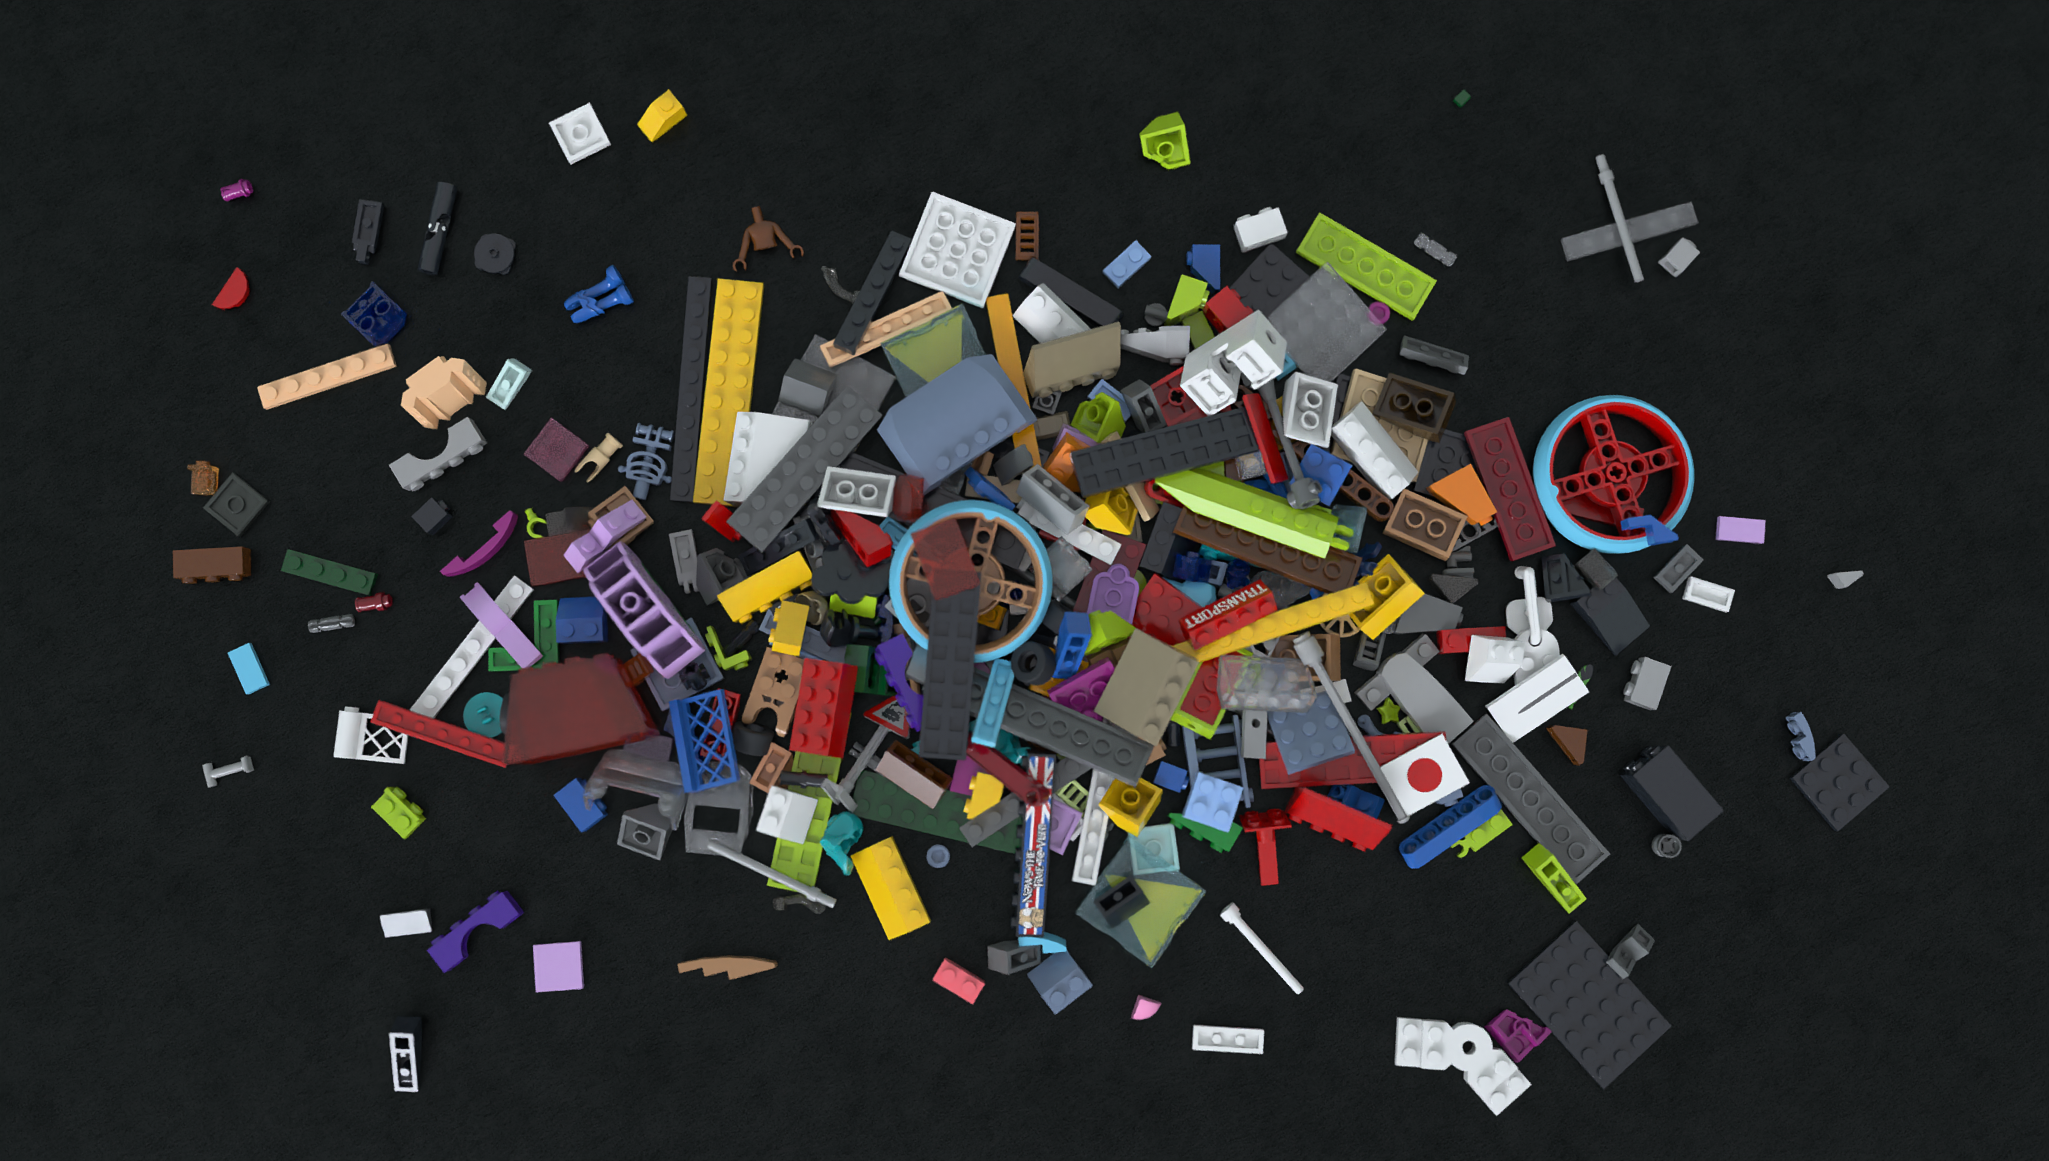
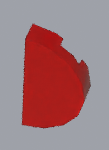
M238 267L235 269L213 302V306L223 310L231 309L235 306H240L246 300L249 294L248 280L246 274Z

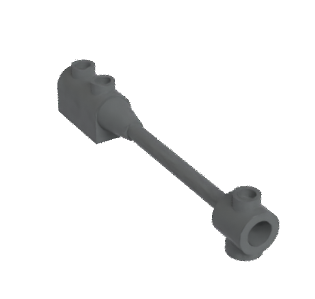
M1241 371L1240 376L1246 388H1253L1252 382ZM1271 379L1256 389L1268 405L1296 481L1290 486L1292 491L1287 493V500L1294 509L1309 508L1320 502L1318 494L1322 492V486L1317 480L1304 478L1289 437L1284 436L1283 419L1276 403L1274 380Z

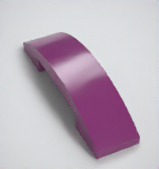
M508 511L492 525L498 531L494 537L466 561L464 558L457 556L440 572L445 576H456L469 572L488 561L502 548L510 537L516 525L518 515Z

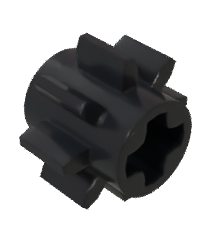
M694 662L686 665L682 670L683 674L679 676L686 690L692 688L695 691L703 689L707 685V679L710 678L704 664L701 663L698 666Z

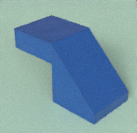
M1651 515L1627 518L1620 521L1622 531L1645 528L1648 546L1671 543L1678 540L1677 534Z

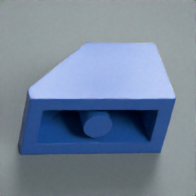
M1192 245L1191 252H1187V265H1191V273L1198 280L1208 283L1206 288L1212 294L1219 293L1220 245Z

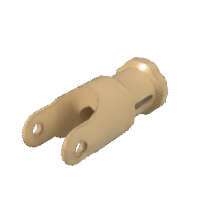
M607 433L602 443L598 447H594L578 464L575 472L579 471L589 461L597 463L596 470L589 476L586 482L591 481L610 461L609 457L618 448H622L623 445L610 433Z

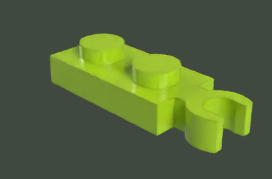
M1500 810L1496 815L1450 847L1454 848L1458 844L1461 845L1462 851L1457 854V857H1464L1468 853V848L1471 847L1476 852L1509 828L1512 823L1504 812Z

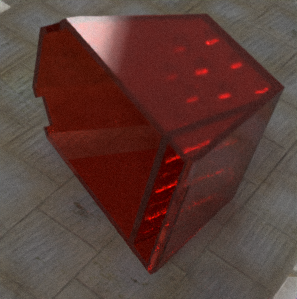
M600 654L594 656V659L587 660L585 658L579 659V657L569 658L565 660L566 664L551 662L542 664V669H533V667L519 669V674L511 676L503 755L504 765H531L646 740L645 736L652 738L659 736V731L622 659L615 658L614 655Z

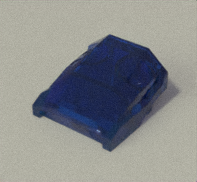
M372 281L369 284L371 286L341 315L371 344L377 346L389 342L404 326L407 313Z

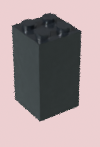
M1650 745L1640 753L1642 756L1636 762L1632 760L1623 767L1625 771L1620 774L1668 833L1678 837L1679 840L1689 841L1724 811L1668 745Z

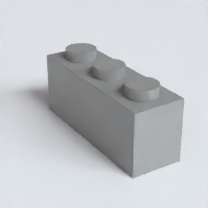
M1038 464L1023 474L1016 491L1019 496L1067 535L1082 525L1089 508L1088 504Z

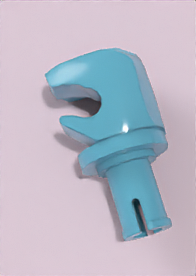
M1163 577L1202 607L1217 601L1216 587L1213 584L1189 578L1185 582L1180 583Z

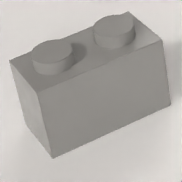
M1647 657L1638 658V661L1635 660L1631 668V673H1633L1631 681L1627 682L1623 694L1626 695L1624 701L1647 710H1657L1671 666Z

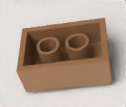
M1403 489L1382 534L1443 561H1447L1468 516L1407 489Z

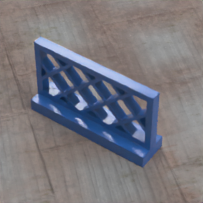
M724 689L682 700L669 701L684 793H697L705 791V789L740 781ZM718 696L719 705L716 711H714L708 704L712 697ZM696 702L701 706L696 716L691 713L689 703ZM705 709L713 715L708 725L700 720ZM717 718L723 724L720 734L712 729ZM697 724L705 729L700 739L694 733ZM709 732L717 737L712 748L704 743ZM721 741L727 747L724 757L716 752ZM701 746L709 751L704 762L698 756ZM713 755L721 760L716 771L708 766ZM725 764L731 769V778L726 779L720 774ZM705 769L713 774L707 784H703L702 778Z

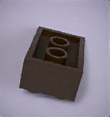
M1389 373L1372 414L1418 437L1440 443L1456 404L1455 393Z

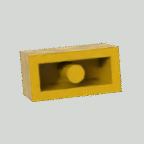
M782 600L781 608L775 609L773 621L777 622L776 629L771 628L769 642L773 643L772 651L799 656L809 611L808 605Z

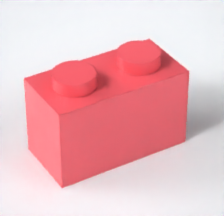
M946 957L933 977V981L971 1004L974 1003L985 984V980Z

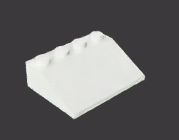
M737 412L724 501L735 507H740L810 428L811 421L759 412Z

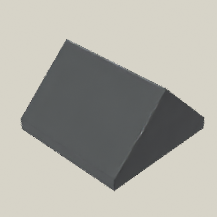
M794 359L784 375L779 401L821 416L838 374Z

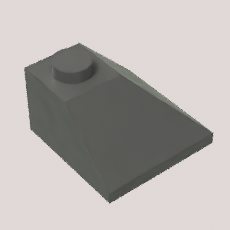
M657 804L624 811L617 845L661 860L674 827L677 812Z

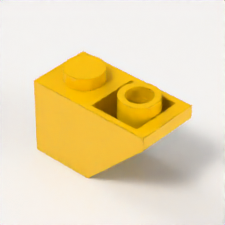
M978 772L977 776L972 775L969 789L973 790L972 799L967 798L964 812L968 813L967 818L972 819L1000 802L1004 784L989 774Z

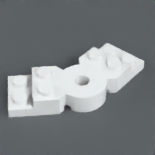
M1397 1017L1395 1065L1445 1070L1451 1064L1454 1065L1456 1068L1464 1071V1080L1496 1116L1531 1085L1503 1050L1492 1046L1489 1035L1481 1027L1470 1022H1460L1451 1028L1444 1020ZM1466 1041H1471L1472 1048L1469 1052H1463L1462 1046Z

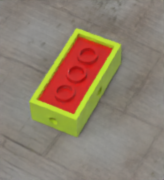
M1243 648L1198 663L1170 720L1211 739L1253 653Z

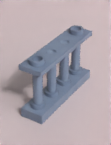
M1238 715L1231 716L1232 723L1219 724L1214 733L1233 732L1235 746L1200 750V748L1196 749L1195 739L1202 735L1182 726L1190 790L1195 775L1199 772L1198 762H1201L1202 759L1236 755L1238 769L1209 773L1200 771V773L1220 780L1240 778L1243 790L1239 801H1243L1245 808L1251 807L1250 802H1254L1252 788H1248L1244 758H1241L1240 733H1242V719L1238 720Z

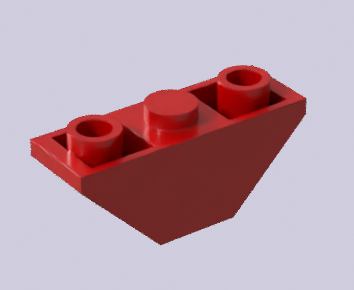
M724 690L732 731L739 715L741 694ZM715 696L712 707L714 711H716L719 705L718 696ZM717 718L712 729L720 734L723 724ZM709 732L704 743L712 748L717 737ZM721 741L716 752L724 757L727 747ZM702 747L700 755L706 757L709 751ZM713 755L712 759L719 760Z

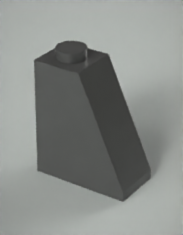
M1424 594L1396 619L1392 634L1425 633L1455 629L1456 626L1459 627L1463 620L1464 614L1461 613L1463 607Z

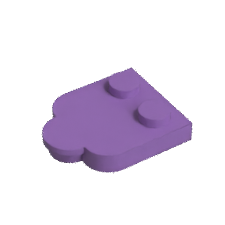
M1114 564L1107 572H1101L1096 575L1091 590L1087 610L1088 615L1097 610H1100L1101 613L1112 611L1132 625L1139 585L1134 578L1130 577L1126 566Z

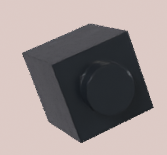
M430 498L411 517L426 533L434 535L453 516L449 513L451 508L442 499L438 501Z

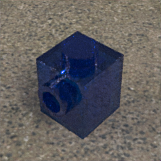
M1187 551L1186 555L1176 554L1173 577L1191 582L1208 583L1212 560L1201 558L1200 553Z

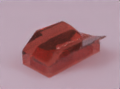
M908 474L899 476L893 492V512L899 521L915 523L922 517L924 478Z

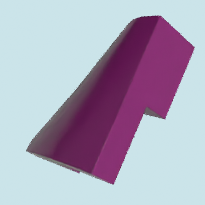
M1507 1009L1484 1026L1515 1063L1520 1062L1552 1032L1548 1027L1543 1028L1532 1023V1020L1518 1017L1516 1013Z

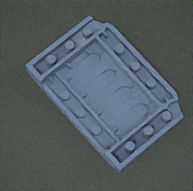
M989 354L965 358L892 406L877 431L923 497L941 485V481L1015 432H1021L1036 422L1037 418L994 356Z

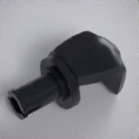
M828 609L820 625V635L830 647L854 644L857 638L876 640L879 634L878 626L859 624L858 618L849 617L844 609H842L841 618H835L833 609Z

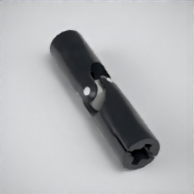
M437 182L427 232L417 268L418 271L438 275L458 188L455 185Z

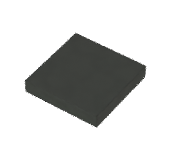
M232 472L203 508L234 534L241 537L270 501Z

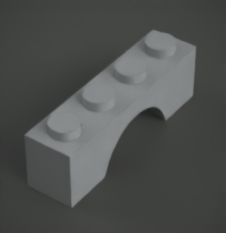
M466 417L448 428V444L445 450L433 459L422 460L408 453L391 463L389 467L402 488L408 491H416L424 486L423 482L430 478L435 479L441 476L446 468L461 464L464 461L463 458L467 455L479 453L483 449L482 446L487 444L475 422Z

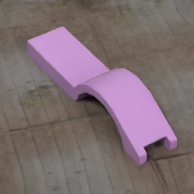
M478 582L475 583V587L466 595L462 594L460 598L522 669L528 670L543 655L492 600Z

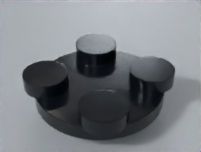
M500 234L483 235L475 246V266L479 270L489 273L509 274L515 256L516 243Z

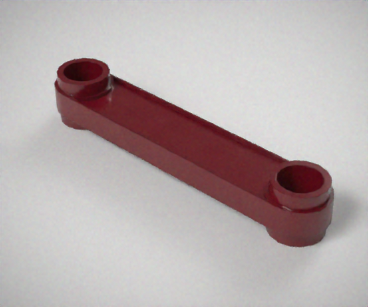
M968 731L966 755L1022 798L1029 806L1038 807L1044 805L1049 800L1050 792L1046 786L1040 784L994 747L972 742L974 731Z

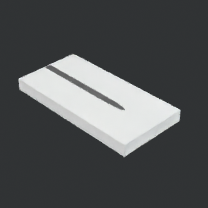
M1562 654L1487 704L1486 708L1504 734L1514 743L1589 691L1566 656Z

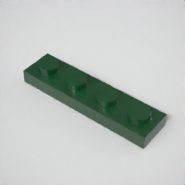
M287 549L281 568L283 572L369 596L372 595L378 574L290 549Z

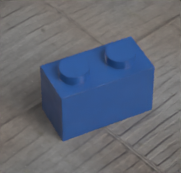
M575 778L554 794V797L581 832H586L608 815L605 811L607 806L599 797L595 798L591 792L593 788L586 779Z

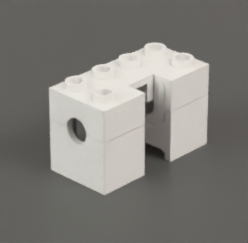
M1257 310L1187 354L1180 386L1207 416H1211L1236 401L1241 371L1252 382L1254 389L1283 373L1287 341L1266 317Z

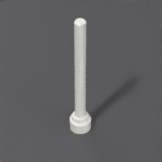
M1234 902L1226 906L1219 915L1226 922L1234 923L1294 992L1300 994L1303 991L1302 985L1240 917L1241 914L1238 912L1240 909Z

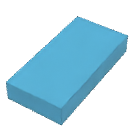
M247 643L228 652L246 694H251L270 685L252 643Z

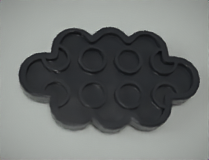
M846 539L843 545L837 543L834 545L830 544L822 553V566L815 569L812 574V588L821 596L837 594L840 600L846 604H857L866 595L879 597L889 587L890 568L895 550L891 547V556L867 568Z

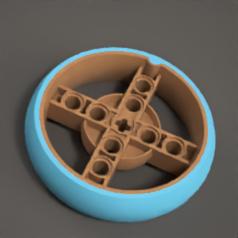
M977 500L957 501L939 506L919 518L907 530L895 550L889 575L892 605L905 631L926 650L928 648L929 629L919 620L912 608L907 590V577L933 584L934 568L982 572L978 616L992 610L1000 601L1028 608L1022 621L1011 632L995 641L975 645L974 663L991 661L1016 650L1034 634L1047 612L1052 594L1053 580L1050 559L1045 546L1035 530L1023 518L1003 506ZM976 518L969 547L952 552L943 562L913 555L921 541L937 527L957 519ZM998 524L1012 532L1026 548L1033 564L1035 587L1007 580L1001 563L990 553ZM985 530L989 533L990 537L987 542L980 543L977 541L976 535L979 531ZM975 553H980L984 557L982 564L978 566L970 562L971 556ZM929 564L933 569L932 573L929 576L921 575L919 572L921 565ZM990 582L1000 584V590L997 593L991 594L987 591V586ZM1013 588H1020L1023 593L1020 599L1014 600L1010 597V591Z

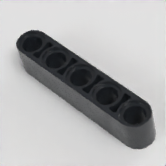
M1031 257L1018 276L1024 283L1034 289L1044 283L1075 314L1096 327L1116 322L1120 323L1124 317V313L1118 308L1035 258Z

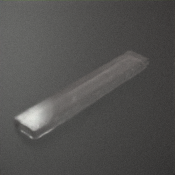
M1692 202L1625 220L1632 243L1694 226L1698 223ZM1616 223L1561 239L1567 261L1623 246Z

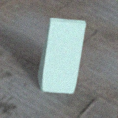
M514 358L507 359L486 398L506 410L532 370Z

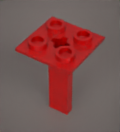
M1269 809L1265 813L1248 811L1244 815H1239L1245 832L1256 831L1261 886L1278 884L1275 829L1292 827L1285 811Z

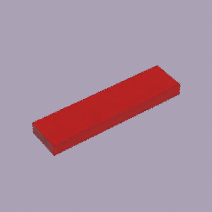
M1586 495L1562 501L1573 517L1616 526L1610 508L1594 503ZM1640 508L1641 514L1643 516L1644 508ZM1624 513V519L1632 518L1629 513Z

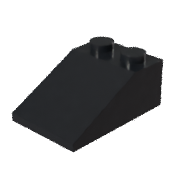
M1610 572L1603 574L1588 587L1592 592V596L1575 598L1570 605L1616 656L1649 628L1650 625L1627 589Z

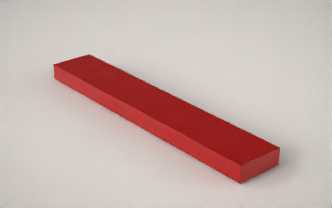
M378 700L371 719V723L504 768L507 766L514 745L382 700Z

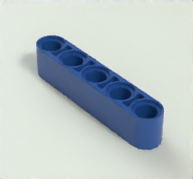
M1489 785L1479 787L1406 838L1400 844L1399 850L1408 867L1413 869L1422 867L1496 815L1501 810L1502 804L1494 788Z

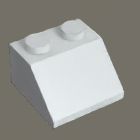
M1471 635L1465 681L1505 683L1522 666L1526 642L1506 637Z
M772 785L756 830L781 839L804 844L818 800Z

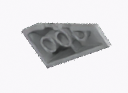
M1162 326L1156 332H1152L1147 328H1138L1132 334H1129L1128 330H1121L1120 348L1162 362H1170V365L1173 366L1183 365L1186 355L1189 354L1190 326Z

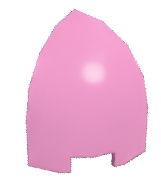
M1138 995L1131 1018L1138 1020L1149 1018L1158 1011L1161 1003Z

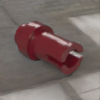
M384 592L376 593L375 596L358 597L355 599V607L358 612L374 609L383 611L392 606L391 595Z

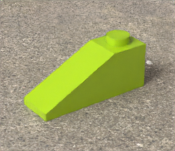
M1540 843L1522 857L1535 876L1569 914L1586 900V897L1554 855Z

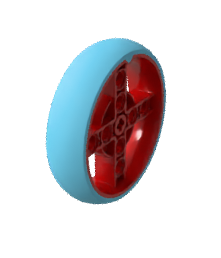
M1605 395L1580 401L1564 410L1552 421L1541 437L1536 449L1533 462V484L1546 518L1568 540L1596 552L1629 553L1649 547L1645 528L1622 531L1620 522L1625 520V512L1629 513L1632 518L1642 516L1637 499L1645 489L1648 475L1671 468V495L1666 508L1657 520L1672 530L1681 520L1690 503L1694 486V466L1689 446L1682 432L1662 411L1636 398L1621 395ZM1608 414L1626 416L1641 423L1657 437L1663 448L1641 454L1632 445L1617 441ZM1581 421L1590 449L1581 461L1579 473L1554 480L1553 462L1558 444L1564 434L1573 425ZM1595 426L1602 429V436L1595 433ZM1602 448L1609 450V458L1602 454ZM1653 456L1660 460L1659 466L1653 463ZM1631 463H1635L1638 466V473L1632 471ZM1610 472H1616L1617 476H1611ZM1588 476L1594 477L1596 481L1595 486L1589 484ZM1567 482H1570L1571 484H1573V486H1574V492H1573V493H1572V492H1569V491L1567 490V488H1566V483H1567ZM1617 491H1621L1624 494V501H1620L1617 498ZM1585 494L1594 503L1609 507L1619 536L1598 533L1585 527L1568 512L1562 501Z

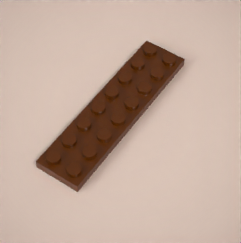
M1185 505L1173 533L1327 594L1352 587L1362 561L1361 557L1332 546L1329 547L1324 559L1195 513Z

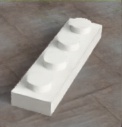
M1037 509L1029 521L1030 524L1112 565L1122 545L1083 524L1067 535Z

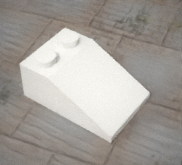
M1295 372L1285 382L1282 399L1284 436L1328 448L1338 384Z

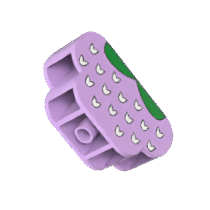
M619 541L583 569L590 581L589 586L627 639L643 656L647 657L650 663L665 678L670 679L706 650L699 637L644 564L624 542Z

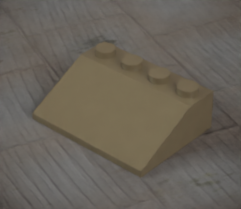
M1112 323L1032 346L1023 372L1032 398L1038 396L1044 398L1055 391L1061 390V392H1065L1076 385L1082 384V386H1086L1097 379L1103 378V380L1114 377L1120 367V323Z
M1135 628L1094 712L1133 735L1157 746L1199 663V659Z

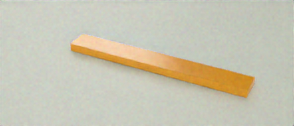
M1008 294L987 297L986 303L998 364L1030 408ZM1031 424L1021 432L1012 434L1014 449L1025 444L1033 458L1034 465L1032 467L1037 464L1041 466L1034 425Z

